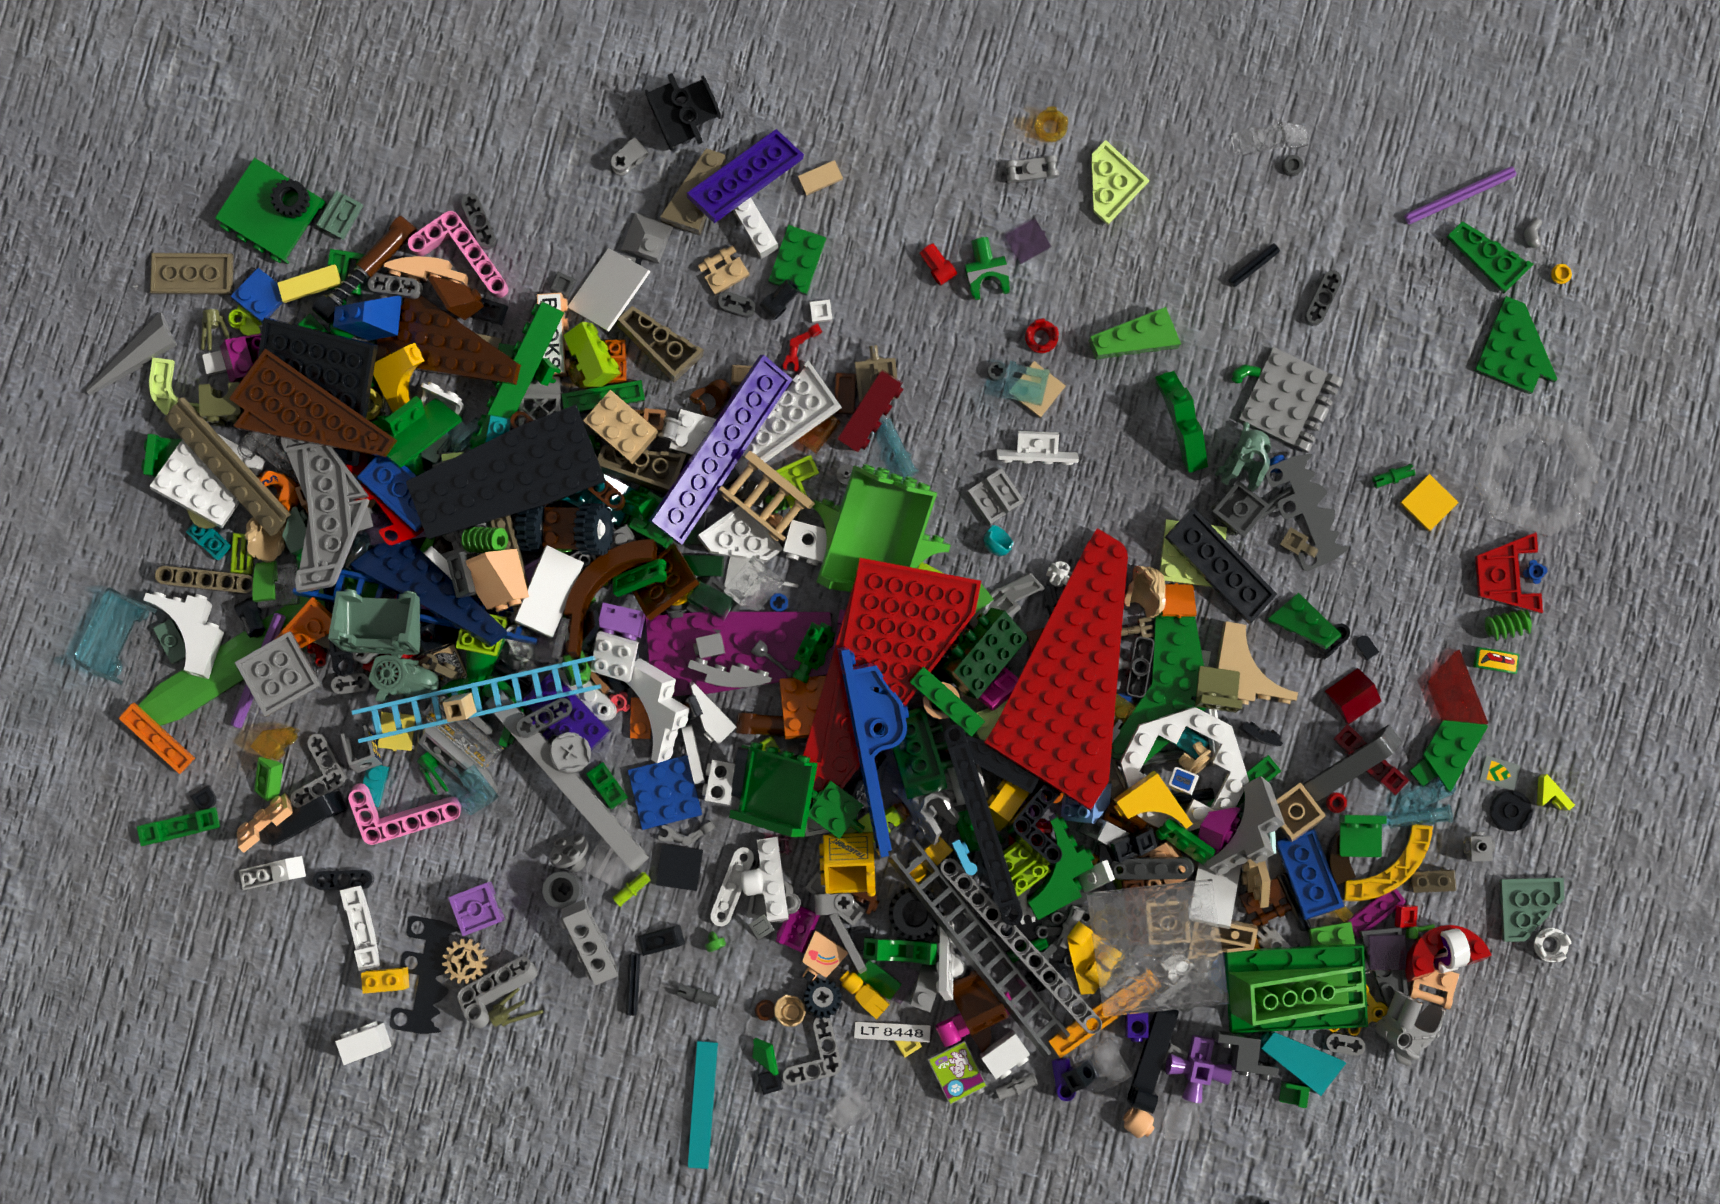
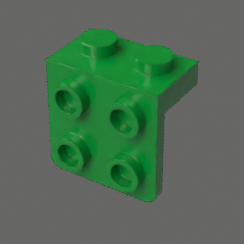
M148 434L147 439L144 441L146 454L141 465L143 474L155 478L182 439L162 438L156 434Z

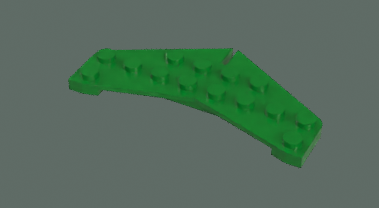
M1162 612L1156 616L1152 685L1113 741L1112 758L1121 760L1139 724L1150 722L1193 706L1195 707L1196 701L1191 700V698H1196L1199 667L1204 666L1195 617L1181 616V618H1178L1177 616H1162ZM1196 707V708H1198V709H1200V710H1202V711H1205V710L1207 709V708ZM1158 735L1143 765L1170 741Z

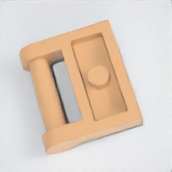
M1434 968V972L1429 976L1412 981L1409 996L1412 999L1419 998L1442 1005L1443 1008L1450 1010L1459 974L1451 971L1438 973ZM1423 984L1446 991L1445 996L1441 997L1419 990V985Z

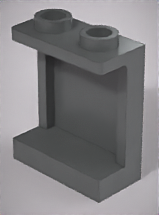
M459 552L446 558L456 598L477 596L471 571L466 565V560L483 553L466 554V552Z

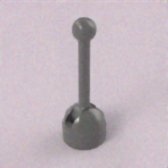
M759 640L750 653L760 658L767 657L782 669L788 678H792L794 671L788 670L767 653V645L762 640Z

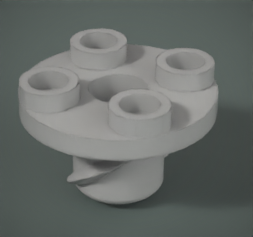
M581 833L566 838H558L554 842V848L550 853L549 860L556 868L568 867V871L578 872L586 865L587 861L584 856L588 850V842Z

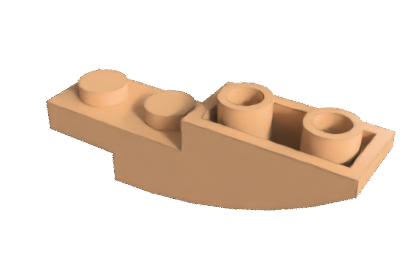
M415 256L394 259L384 264L385 269L389 271L388 274L397 277L403 275L418 282H426L428 275L466 286L469 281L466 274L451 270L452 264L444 259Z

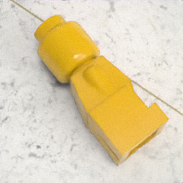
M939 836L938 839L940 841L937 844H930L924 849L936 866L953 851L941 836ZM922 862L909 874L918 883L928 874V868Z
M847 970L839 979L842 982V987L850 994H855V1000L876 1020L890 1005V1002L869 984L863 985V980L856 973H850Z

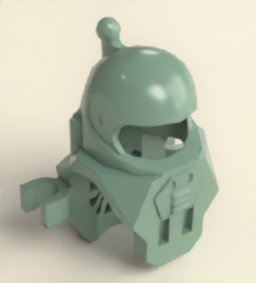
M1244 422L1237 447L1234 448L1231 456L1226 459L1224 466L1217 468L1215 476L1222 475L1221 482L1228 485L1230 479L1237 478L1241 469L1244 468L1249 476L1248 489L1253 492L1260 486L1269 470L1270 460L1267 453L1270 452L1271 443L1268 435L1260 430H1250V424ZM1254 454L1261 456L1263 461H1254Z
M391 654L375 657L369 681L375 688L380 689L375 700L388 703L390 694L405 699L409 696L414 697L436 692L439 687V678L434 672L419 666V661L401 659L403 654Z

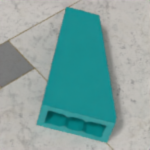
M1274 1031L1265 1032L1260 1038V1048L1320 1096H1322L1346 1065V1062L1335 1056Z

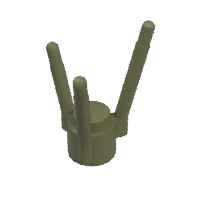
M208 309L202 312L201 350L205 349L206 333L208 350H212L211 329L218 328V324L221 325L225 338L231 339L225 325L224 316H219V310Z
M517 988L498 1004L494 1005L493 1010L488 1012L495 1027L500 1024L504 1027L509 1023L542 1014L543 1010L509 1018L511 1011L525 1004V1001L522 1000L509 1008L503 1006L520 990V988Z

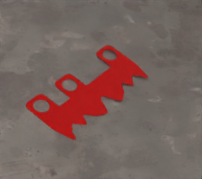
M361 453L358 466L345 465L352 474L355 473L358 476L368 465V458L372 455ZM360 484L369 496L364 499H375L394 524L379 530L380 536L388 545H394L414 538L424 531L423 526L418 532L414 531L366 485ZM392 530L397 533L398 538L394 541L388 540L385 537V532Z

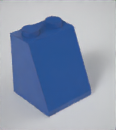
M393 296L335 307L333 327L368 341L398 336L402 297Z

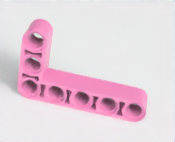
M453 211L445 212L409 238L408 246L411 251L417 256H424L452 237L494 297L502 298L508 293L507 283L457 213ZM455 218L457 220L455 225L448 226L447 223L450 219ZM434 230H440V234L437 237H431V233ZM461 235H468V239L465 242H459ZM417 242H423V246L420 249H414ZM473 251H479L480 254L477 258H470ZM491 267L489 274H482L483 268ZM496 283L503 284L502 289L499 291L493 290Z
M358 783L354 785L348 797L362 839L370 845L455 820L460 816L462 808L460 799L453 796L379 818L370 790L365 784ZM361 792L364 798L359 799L355 797L354 793ZM454 805L457 810L451 812L447 809V806ZM368 811L371 816L364 817L361 812ZM433 811L437 814V817L431 818L427 815V812ZM413 817L418 822L411 824L407 819ZM393 823L398 829L391 830L387 825ZM368 830H375L378 835L371 836Z

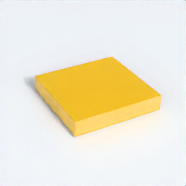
M1430 474L1400 502L1428 532L1459 503Z

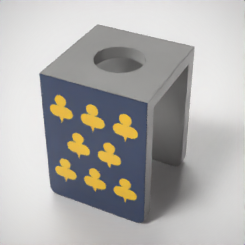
M367 725L363 726L366 737L375 735ZM344 733L340 734L349 767L356 773L383 764L376 740L368 741L371 755L357 760L351 739Z

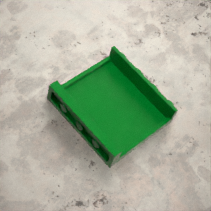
M254 157L215 219L220 222L219 227L227 232L233 230L237 233V238L245 243L248 240L254 243L253 247L261 253L267 251L271 254L270 258L279 264L282 261L289 264L287 257L318 209L323 211L327 203L319 196L307 190L310 196V206L306 208L307 212H302V216H296L293 219L282 216L272 205V198L270 196L273 194V187L276 188L278 182L281 184L282 180L288 181L289 178ZM294 191L286 193L283 197V204L288 207L295 205L298 201V194Z
M751 742V745H742V748L749 749L739 810H730L729 818L789 837H804L818 763L810 761L808 756L798 755V757H795L794 753L790 751L778 752L779 748L766 746V748H763L762 743Z

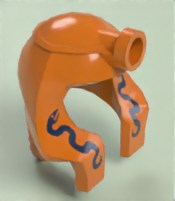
M269 470L259 474L260 477L257 478L266 487L268 485L276 487L277 494L275 497L288 512L293 507L299 505L300 501L295 490L299 484L295 479Z

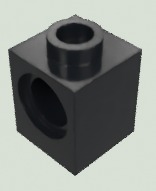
M1090 1058L1075 1063L1061 1074L1071 1093L1086 1088L1100 1077Z

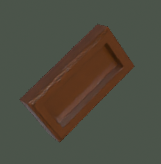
M836 373L835 398L842 408L834 414H854L856 374Z

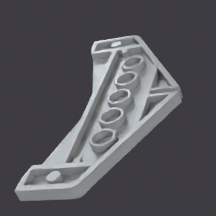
M281 437V444L289 457L308 503L309 512L300 568L297 570L295 579L296 591L301 593L332 587L339 578L370 501L368 499L351 500L369 496L333 447Z

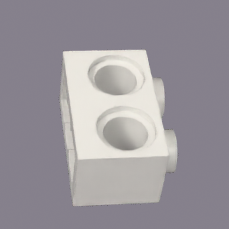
M712 760L711 764H707L706 775L709 776L708 784H704L702 791L705 801L730 805L735 764ZM719 766H724L727 770L723 778L717 777L715 773L716 768ZM715 786H720L723 790L720 798H715L712 795V789Z

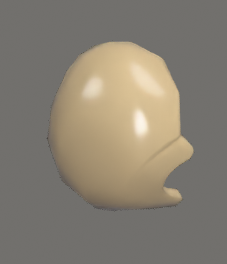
M784 995L777 1000L774 1006L775 1018L781 1025L786 1027L799 1025L806 1014L805 1005L797 996Z

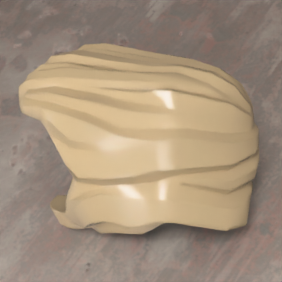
M252 517L246 524L245 539L248 540L247 551L249 555L266 563L274 561L284 551L286 542L282 534L287 522L283 524L276 535L270 536L257 520Z
M1135 566L1133 569V581L1127 586L1124 605L1126 607H1129L1132 602H1137L1144 608L1147 618H1154L1159 615L1165 607V580L1163 574L1151 567Z

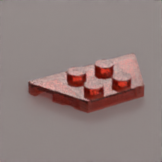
M1460 649L1456 650L1438 668V671L1427 680V685L1440 718L1447 721L1488 724Z

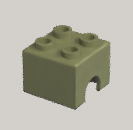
M228 383V393L222 398L221 390L213 389L211 384H200L198 386L199 415L205 418L207 422L212 423L213 426H224L225 422H233L235 424L245 410L229 398L240 383Z

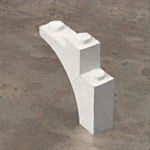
M154 592L153 594L146 593L143 601L169 614L182 633L186 649L184 671L190 675L209 679L224 632L219 629L218 625L207 622L212 608V604L207 600V597L195 594V597L187 595L185 601L178 597H173V599L165 598L166 595L159 592Z
M640 658L635 661L631 681L626 683L635 691L646 709L653 736L651 760L660 763L671 759L675 739L678 734L677 731L679 728L686 726L690 708L672 698L676 679Z

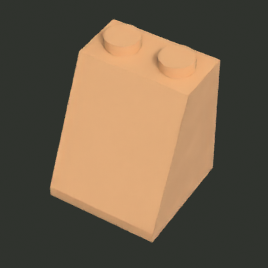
M517 549L485 552L466 560V565L471 571L476 593L486 609H496V612L508 609V605L516 606L522 604L521 600L529 597Z

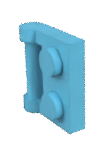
M960 839L952 841L951 845L962 868L968 875H974L977 872V866L969 861L967 854L970 851L965 841L960 842Z

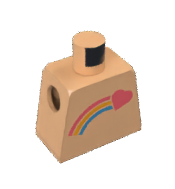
M816 930L802 960L808 966L802 977L811 983L818 974L827 977L848 955V951Z

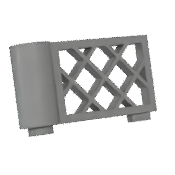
M534 376L520 403L519 411L525 412L533 420L536 419L532 415L540 408L547 415L560 411L562 377L553 376L556 382L545 386L540 384ZM533 400L537 406L528 412L524 408V401ZM547 401H556V407L550 413L543 407ZM519 418L518 427L524 424L526 418Z

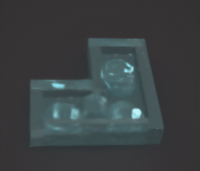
M474 764L457 775L469 791L462 795L458 801L470 816L499 797Z

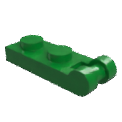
M656 559L613 577V593L620 597L652 583L666 581L667 573L664 571L666 569V561L664 559Z
M1172 819L1166 820L1163 826L1156 830V835L1159 839H1166L1202 865L1211 859L1216 851Z

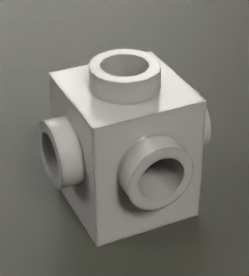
M1472 832V836H1465L1463 851L1466 853V861H1493L1492 852L1495 851V843L1491 836H1485V832Z

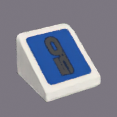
M1175 767L1168 785L1174 791L1192 795L1199 776Z

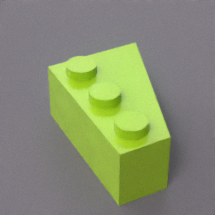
M581 322L563 335L571 355H576L579 364L576 367L585 376L583 381L585 387H603L621 374L618 370V363L615 359L611 358L608 353V346L599 338L598 330L591 322Z

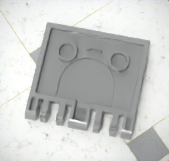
M1273 347L1238 421L1248 422L1251 427L1303 452L1309 453L1312 444L1307 441L1314 442L1315 437L1301 430L1303 426L1314 431L1320 430L1321 426L1307 420V418L1319 423L1324 422L1329 409L1315 403V401L1331 406L1333 401L1319 395V392L1323 390L1329 394L1336 395L1338 392L1336 388H1340L1343 379Z

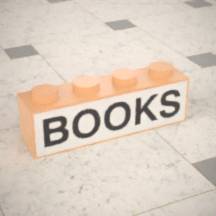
M562 293L537 294V304L543 301L564 312L543 357L549 359L551 363L558 366L561 370L560 373L555 372L553 376L567 377L568 371L571 370L570 358H567L569 348L563 336L566 334V331H569L568 318H565V311H568L567 298L564 299Z

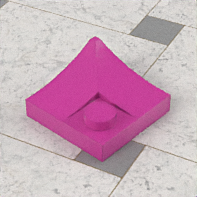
M1004 667L978 700L994 711L1009 699L1019 679Z

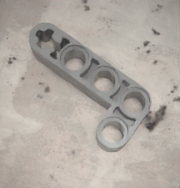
M522 956L460 989L457 997L466 1020L476 1028L485 1027L489 1022V1014L485 1005L532 981L537 976V967L527 957Z

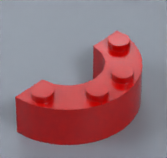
M1456 925L1438 926L1422 935L1410 947L1405 962L1406 978L1409 982L1427 977L1434 972L1433 961L1438 951H1447L1443 946L1440 935L1442 931L1457 928L1465 934L1471 953L1470 961L1467 965L1484 961L1492 956L1484 941L1472 931Z

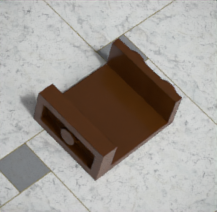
M975 970L969 976L953 981V999L971 1036L1009 1017L1003 1003L1001 1004Z

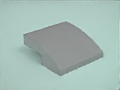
M1002 468L966 492L988 526L1025 502Z

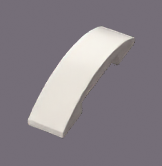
M361 885L340 890L344 911H347L356 949L354 953L358 970L361 971L380 966L373 923Z

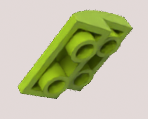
M490 614L501 626L506 628L507 617ZM460 628L456 648L497 657L502 639L490 647L472 637L471 633Z
M1018 842L1013 843L1003 851L1017 896L1051 872L1048 866L1042 865Z

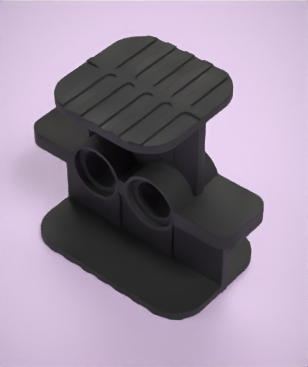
M670 73L667 75L670 83L650 92L646 89L645 95L666 143L672 151L674 146L694 137L698 145L703 143L697 126L715 117L721 119V114L704 75L701 76L702 80L684 88H679L673 74ZM683 96L686 98L683 103L676 102L678 97ZM691 114L694 116V119L685 121L684 117Z

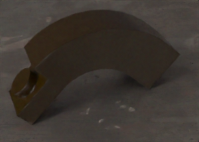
M1337 831L1328 846L1326 860L1336 885L1355 878L1356 875L1350 864L1349 857L1339 855V831Z

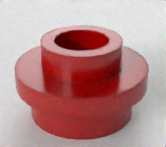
M1332 793L1326 799V806L1331 812L1340 813L1345 810L1347 800L1341 793ZM1334 799L1339 800V805L1337 807L1333 805Z

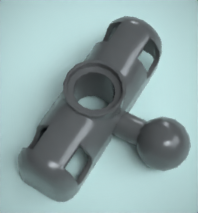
M1137 637L1135 639L1131 662L1124 661L1119 656L1118 671L1121 668L1129 669L1126 694L1129 697L1140 699L1146 694L1154 650V640L1151 638ZM1148 646H1152L1150 654H1147ZM1136 663H1141L1144 666L1143 673H1138L1135 670ZM1141 686H1145L1143 694H1140Z

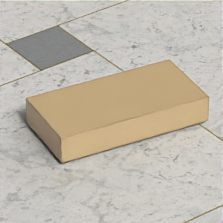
M834 160L799 175L798 179L807 196L842 181L843 177Z

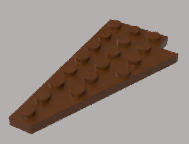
M422 295L417 299H404L400 310L398 336L377 339L376 345H378L375 362L403 347L415 343L424 359V362L418 365L415 370L517 385L521 367L519 363Z
M264 349L229 398L245 410L234 424L236 428L380 457H386L397 442L395 438L267 349Z

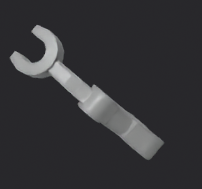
M710 821L702 826L701 829L687 836L676 833L677 831L669 825H662L661 828L666 829L668 835L666 837L659 835L658 839L670 842L677 841L688 846L716 827Z

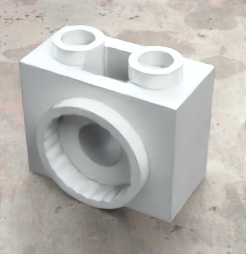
M792 520L783 552L787 554L786 557L793 560H798L799 557L807 559L806 563L818 566V563H823L827 544L826 529ZM811 535L814 541L812 544L806 545L802 542L803 537Z

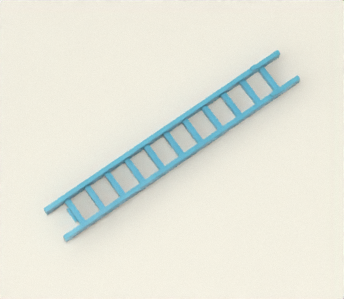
M595 656L352 710V715L371 711L373 727L376 730V735L358 739V743L451 723L447 719H442L438 696L451 693L452 696L458 695V691L472 689L477 711L469 717L473 718L601 689V684L583 688L578 667L580 663L595 660ZM572 665L577 690L563 692L558 668ZM552 670L557 694L543 697L538 673ZM532 675L537 699L523 702L518 677ZM512 679L517 703L502 706L497 682ZM491 684L496 708L483 711L478 687ZM431 697L436 722L423 724L418 700ZM411 702L416 726L403 729L398 705ZM392 707L396 731L383 733L378 709Z

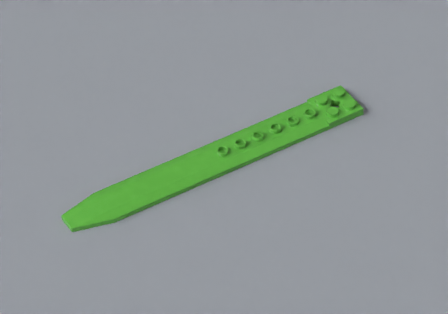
M351 565L348 566V567H346V568L344 569V570H347V571H352V572L360 573V572L357 571V570H356V571H353V570L351 569ZM345 577L346 589L356 591L359 580ZM365 581L361 597L375 598L379 584ZM320 589L319 593L324 594L323 589ZM300 596L263 619L266 630L262 636L250 638L245 630L221 645L209 679L190 675L183 669L160 683L138 706L160 726L186 717L244 680L235 662L261 648L275 613L283 614L286 617L281 629L282 631L311 598ZM318 600L325 607V601Z

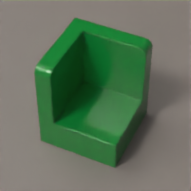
M1281 1081L1279 1101L1307 1108L1310 1087L1303 1084Z

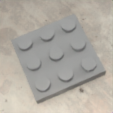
M290 631L235 662L265 717L270 716L322 686Z

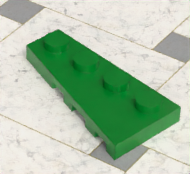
M1463 221L1447 236L1503 294L1534 265L1530 261L1520 258L1515 252L1505 249L1495 240L1492 241L1485 237V234Z

